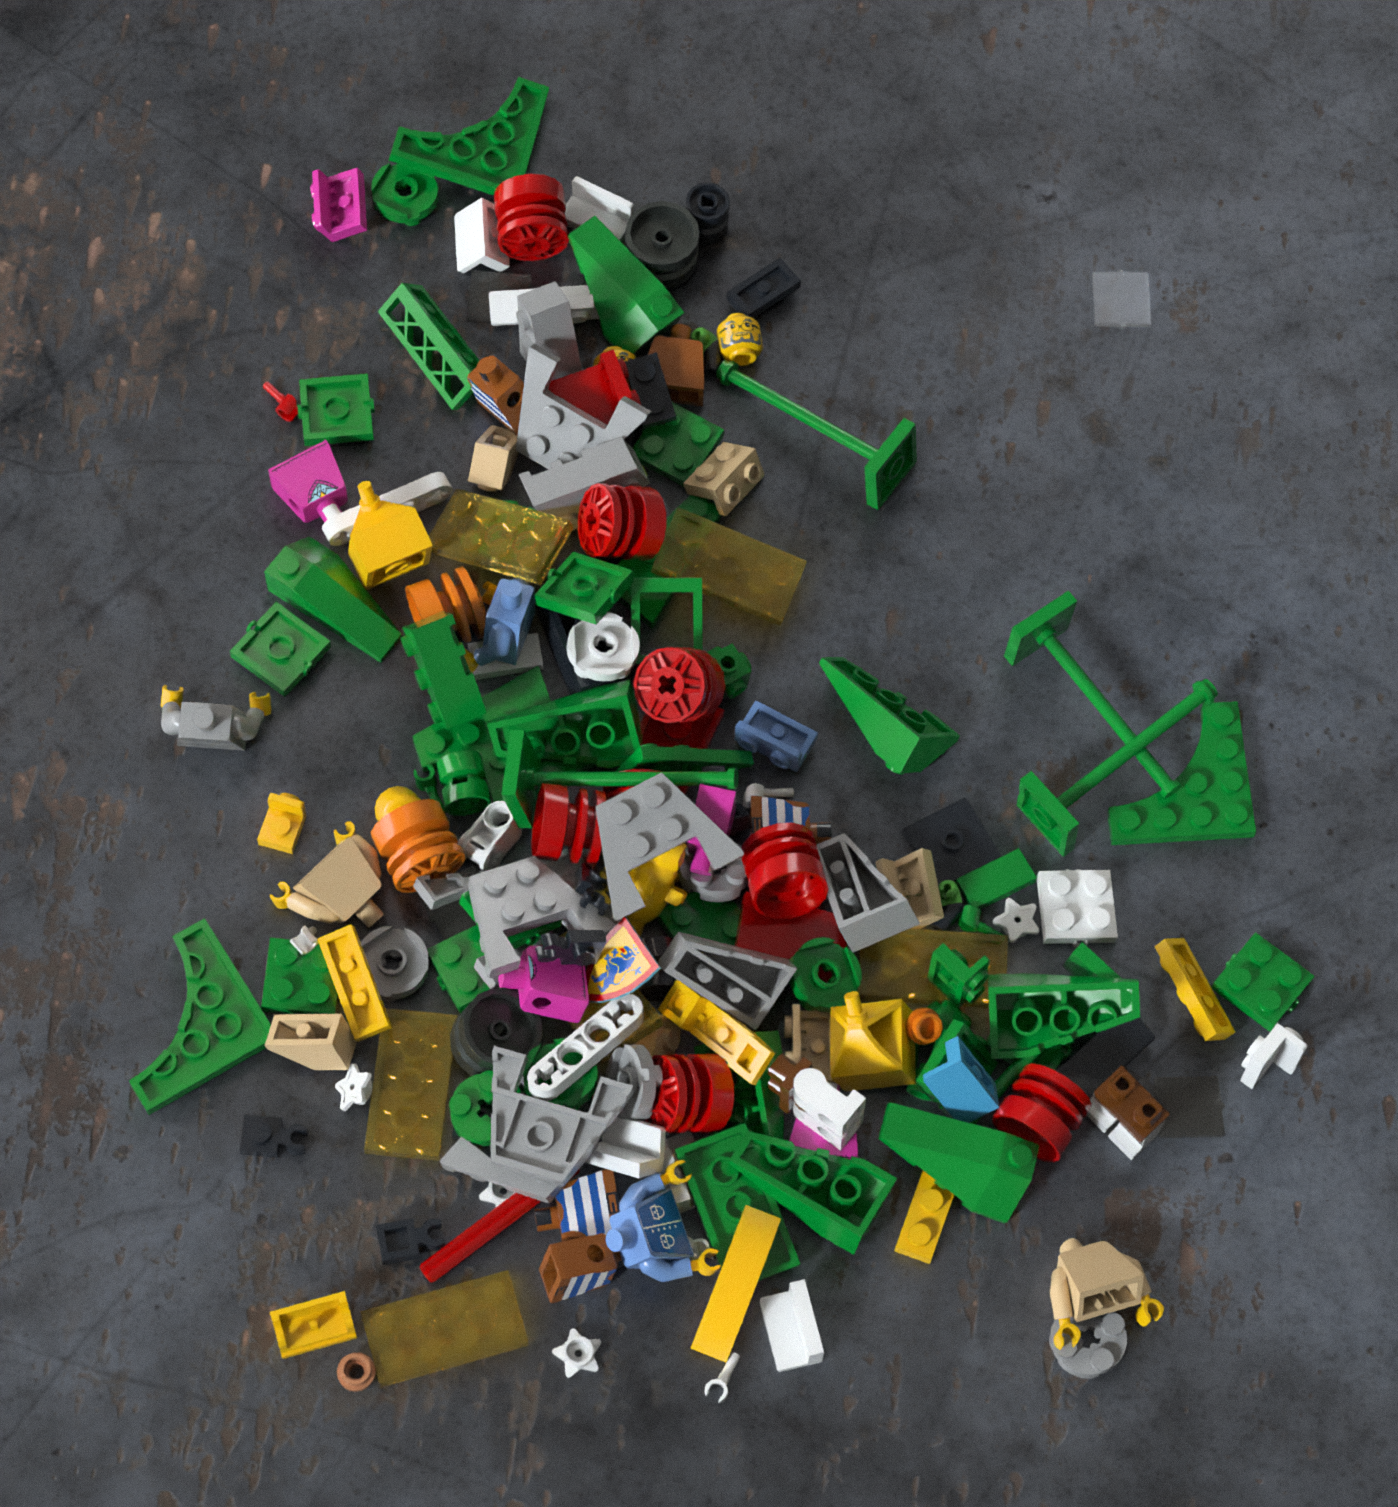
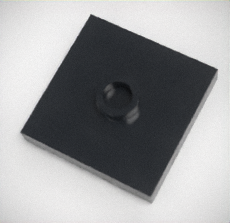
M966 797L903 828L902 834L913 852L921 848L931 850L938 886L944 880L956 882L957 878L1002 857Z

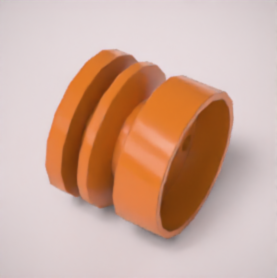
M463 566L453 570L456 586L448 573L445 572L440 575L442 591L437 592L429 579L405 587L408 605L414 622L443 611L453 614L456 623L452 625L453 629L457 631L465 644L472 641L469 625L478 639L484 637L485 606L476 584L472 582L467 570Z
M422 799L396 808L380 819L371 831V838L382 859L388 861L386 864L387 871L392 876L396 889L402 893L417 892L413 887L417 877L429 875L430 879L445 878L446 874L455 873L460 869L466 860L462 847L458 845L456 835L448 831L450 828L449 821L440 803L434 799Z

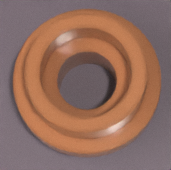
M350 1353L342 1358L338 1364V1380L349 1391H363L375 1379V1365L372 1359L363 1353ZM355 1367H359L364 1371L362 1377L358 1379H353L349 1375L350 1371Z

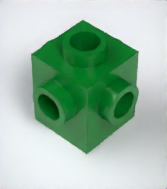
M733 643L722 649L720 646L709 650L707 653L717 660L724 673L725 691L723 699L727 696L732 699L742 694L747 689L752 672L747 656L743 652H738Z

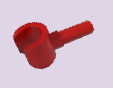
M269 381L265 382L263 388L280 403L275 409L276 413L285 421L291 422L298 414L295 397L290 394L285 396Z

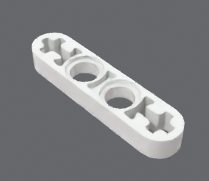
M435 472L379 497L383 501L414 507L419 512L445 500L450 496L453 489L443 472ZM360 505L329 518L323 524L322 530L330 545L340 546L350 541V534Z
M628 994L619 999L611 1000L529 1070L527 1079L530 1094L534 1098L544 1101L553 1100L641 1026L644 1019L642 1001L637 996ZM623 1009L629 1012L633 1009V1015L630 1016L626 1013L620 1017V1010ZM597 1029H604L610 1034L609 1038L602 1042L591 1040L589 1035ZM569 1052H577L583 1057L576 1065H567L562 1061L563 1056ZM542 1078L547 1081L551 1078L552 1084L542 1083L538 1085V1079Z

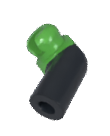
M699 327L692 332L691 340L703 343V356L705 357L704 374L716 377L717 369L722 363L718 338L711 331L704 327Z
M944 880L938 886L944 918L930 925L931 929L940 936L947 934L963 911L960 890L957 884L951 880Z

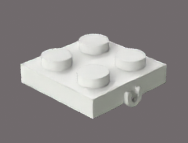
M1066 869L1038 872L1036 877L1043 944L1073 943V947L1077 948L1081 944L1077 943V941H1082L1086 946L1088 943H1115L1118 934L1110 870Z

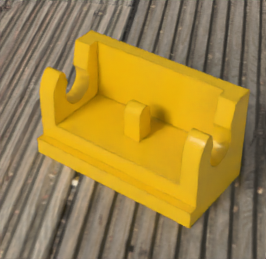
M345 1291L270 1312L282 1359L357 1338Z

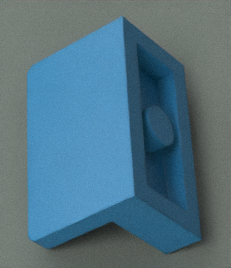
M958 1036L945 1042L948 1062L923 1075V1080L927 1087L956 1120L970 1123L998 1109L999 1102L994 1080Z

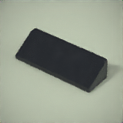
M1141 1018L1097 1032L1056 1071L1077 1084L1091 1099L1095 1090L1121 1065L1123 1067L1127 1066L1155 1039V1035Z

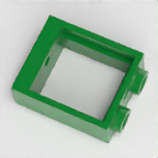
M634 578V582L631 584V626L638 634L639 643L640 593H693V648L703 650L702 578ZM639 646L638 657H637V660H636V663H635V664H638V666H639L640 663L643 661V659L647 656V655H640V646Z

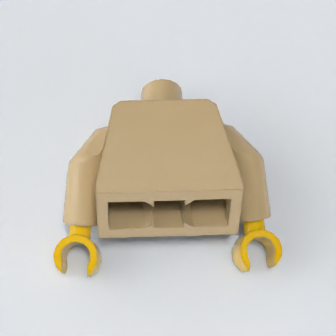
M347 821L345 826L348 834L341 835L336 829L334 830L337 846L293 887L296 892L293 893L287 883L279 882L277 885L283 892H286L285 895L280 898H276L272 894L269 896L277 908H289L306 918L329 924L334 922L341 924L355 913L370 928L384 914L370 899L382 887L380 881L382 873L376 849L361 835L356 834L354 824L351 821Z
M1070 1238L1061 1245L1057 1269L1052 1272L1050 1284V1298L1054 1320L1059 1319L1060 1325L1053 1339L1055 1346L1059 1350L1064 1346L1062 1334H1068L1071 1337L1073 1348L1081 1337L1079 1328L1071 1323L1070 1317H1074L1076 1322H1080L1141 1304V1306L1136 1310L1135 1317L1141 1326L1145 1327L1151 1322L1149 1312L1152 1314L1154 1321L1162 1317L1164 1307L1157 1299L1150 1298L1149 1293L1152 1290L1138 1260L1120 1253L1106 1241L1082 1246L1078 1239Z

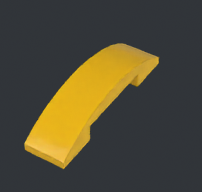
M678 980L675 981L658 1008V1011L677 1026L692 1033L728 1062L727 1065L752 1085H756L775 1055L774 1051L739 1020Z
M745 1205L690 1349L725 1363L727 1362L781 1218Z

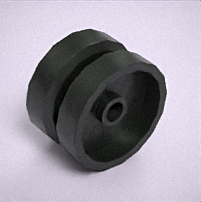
M666 201L647 203L635 210L628 219L625 229V247L666 289L676 288L688 281L696 271L699 259L698 245L700 234L697 221L689 210L677 203Z
M491 988L478 994L455 1019L450 1032L451 1051L458 1065L471 1076L481 1074L487 1070L493 1071L492 1050L494 1046L527 1056L534 1047L540 1044L542 1037L541 1018L538 1014L525 1012L520 1008L518 992L508 988Z

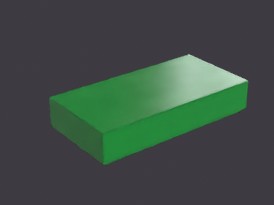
M1018 848L957 878L955 883L967 905L975 906L981 910L1036 883L1037 877Z

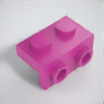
M354 168L327 177L320 169L312 171L313 184L310 190L314 199L312 222L315 229L326 236L331 242L367 231L364 173L358 168Z

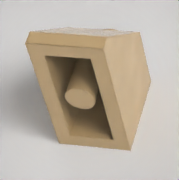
M491 425L475 442L468 482L476 483L478 488L485 491L502 490L510 479L519 453L516 451L517 436L509 429Z
M280 1014L273 1017L265 1047L267 1050L313 1070H349L357 1041L354 1040L350 1026L342 1014Z

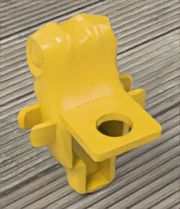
M685 843L628 872L645 904V908L626 917L639 936L642 935L645 924L657 918L667 902L678 906L683 904L686 899L687 892L674 885V883L679 882L678 870L685 858L687 847Z

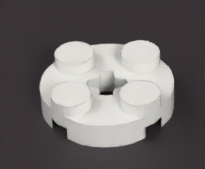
M607 612L597 625L583 620L577 623L570 630L567 641V655L574 666L575 673L581 678H590L596 681H613L627 677L631 668L636 663L640 643L635 629L632 626L630 629L627 624L622 622V617ZM602 640L605 641L606 646L612 647V650L600 652L595 646H598L599 641Z

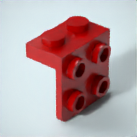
M614 349L601 353L598 365L555 379L549 384V391L606 425H608L620 399L624 396L641 405L636 390L630 391L626 379L629 378L627 366L623 358L617 359Z

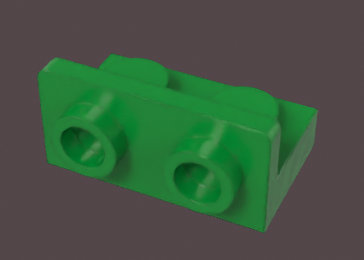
M942 943L932 953L927 979L947 999L960 1008L966 1001L970 1004L974 1003L986 990L984 984L989 977L987 972L991 960L984 955L969 968L967 960L958 950H950Z

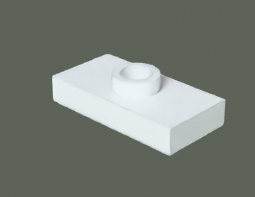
M538 633L527 635L516 665L497 660L484 666L478 665L473 672L475 680L525 673L538 665L540 670H544ZM483 641L468 643V650L472 654H474L476 649L483 647Z

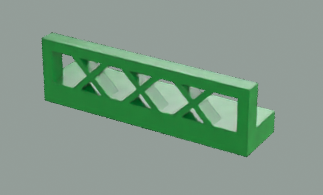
M401 283L378 310V313L452 410H459L473 394L467 376L477 367L480 360L422 285ZM400 302L405 306V322H398L392 314V311ZM414 326H420L424 331L423 346H417L413 341ZM432 351H439L443 356L442 371H436L433 368ZM451 375L458 376L465 385L456 396L450 390Z

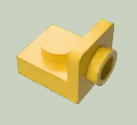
M270 793L268 797L269 808L257 838L258 845L293 854L307 817L304 802L290 793H281L280 795Z

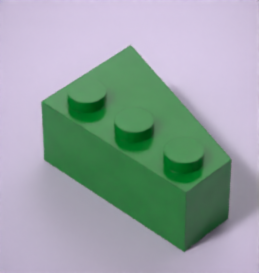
M442 611L402 627L406 636L401 637V642L407 656H414L419 669L415 670L414 674L422 691L427 689L432 703L427 704L433 722L435 724L441 723L443 728L449 729L486 714L487 711L474 674L470 672L464 657L466 651L463 643L458 642L452 625L456 624L453 614Z

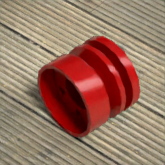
M524 174L507 179L496 188L494 193L495 214L498 219L496 226L498 245L502 253L517 260L536 261L555 256L567 247L569 233L565 216V193L559 181L543 174Z
M597 483L590 486L582 498L578 513V536L580 544L587 555L593 558L606 557L614 559L621 557L624 560L647 561L653 559L659 552L666 532V509L663 498L657 490L652 487H622L618 484L608 485L605 483Z
M692 647L656 649L643 659L636 670L634 679L635 698L642 710L654 720L665 723L701 721L713 714L722 702L725 691L724 673L717 660L706 651ZM671 679H676V682L673 684ZM674 686L676 691H671V688Z
M542 783L533 819L532 856L543 860L558 861L563 846H568L570 863L578 864L583 849L584 863L596 866L602 849L596 806L606 801L605 791L594 790L588 806L587 789H579L573 804L569 803L567 786Z
M792 822L776 823L754 832L742 844L741 849L744 856L741 859L748 879L752 902L755 910L764 917L778 920L806 915L818 908L826 899L829 888L825 873L820 862V855L813 832L806 826Z
M718 1054L652 1056L654 1065L660 1066L662 1070V1084L659 1088H656L652 1115L650 1118L644 1119L645 1122L664 1127L666 1133H684L687 1130L689 1132H717L726 1126L732 1114L734 1104V1083L731 1070L722 1057Z
M1031 1063L1024 1066L1019 1079L1012 1086L1014 1095L1006 1096L993 1115L992 1123L998 1131L1006 1132L1040 1145L1037 1159L1056 1162L1060 1160L1071 1142L1072 1134L1070 1131L1080 1128L1082 1118L1088 1115L1092 1103L1088 1095L1066 1076L1046 1066Z

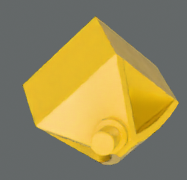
M370 481L359 483L357 487L361 496L359 501L360 509L350 534L348 555L362 585L366 590H369L429 564L433 544L414 507L380 500V497L374 493Z
M853 991L844 995L845 1006L830 1007V1078L840 1085L845 1092L853 1091V1089L864 1090L916 1084L915 1043L909 1039L906 1032V1021L913 1011L902 999L861 1004L859 993Z

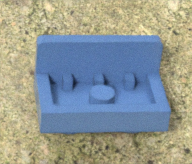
M755 700L744 720H739L735 726L734 740L744 750L751 751L752 753L759 752L768 757L775 766L782 769L789 768L798 772L816 742L818 732Z

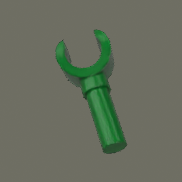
M427 764L429 772L427 778L419 777L416 769H414L413 774L416 787L421 791H426L430 799L438 801L444 813H446L435 787L437 779L434 767Z
M965 905L958 921L961 930L966 932L978 931L1003 944L1007 936L980 922L981 910L979 908Z

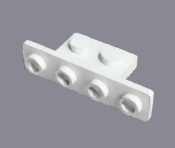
M587 285L560 287L569 301L573 323L599 319L593 303V294L589 295L590 291ZM533 289L491 291L489 293L491 325L519 324L516 317V311H518L517 296Z

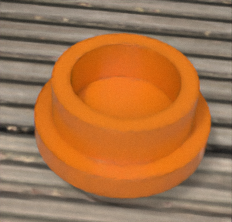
M921 1007L915 1009L906 1021L907 1036L912 1042L919 1045H927L936 1041L942 1032V1022L939 1015L930 1008Z

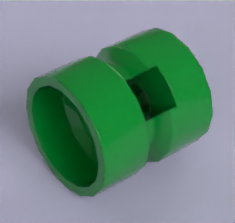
M472 750L457 751L447 754L438 760L437 769L440 784L444 787L442 789V796L446 813L453 816L473 815L482 812L491 804L488 784L483 780L486 777L483 758L479 752Z

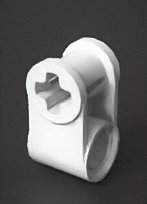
M496 801L486 807L472 827L459 839L458 845L462 847L465 859L468 858L478 864L481 871H488L499 866L503 857L520 839L522 828H518L505 801ZM508 821L505 825L497 826L501 822Z

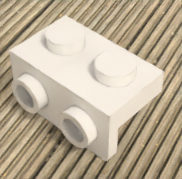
M1277 1023L1266 1038L1259 1035L1248 1049V1055L1241 1064L1245 1071L1240 1081L1253 1089L1273 1062L1292 1075L1308 1047L1307 1044L1303 1042V1038L1298 1032L1289 1027L1284 1028Z

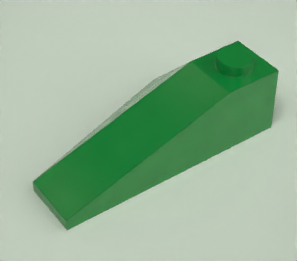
M630 680L587 689L487 722L496 757H507L510 730H525L539 760L564 761V764L575 765L576 762L597 764V767L604 768L621 766L639 746L643 745L639 712Z

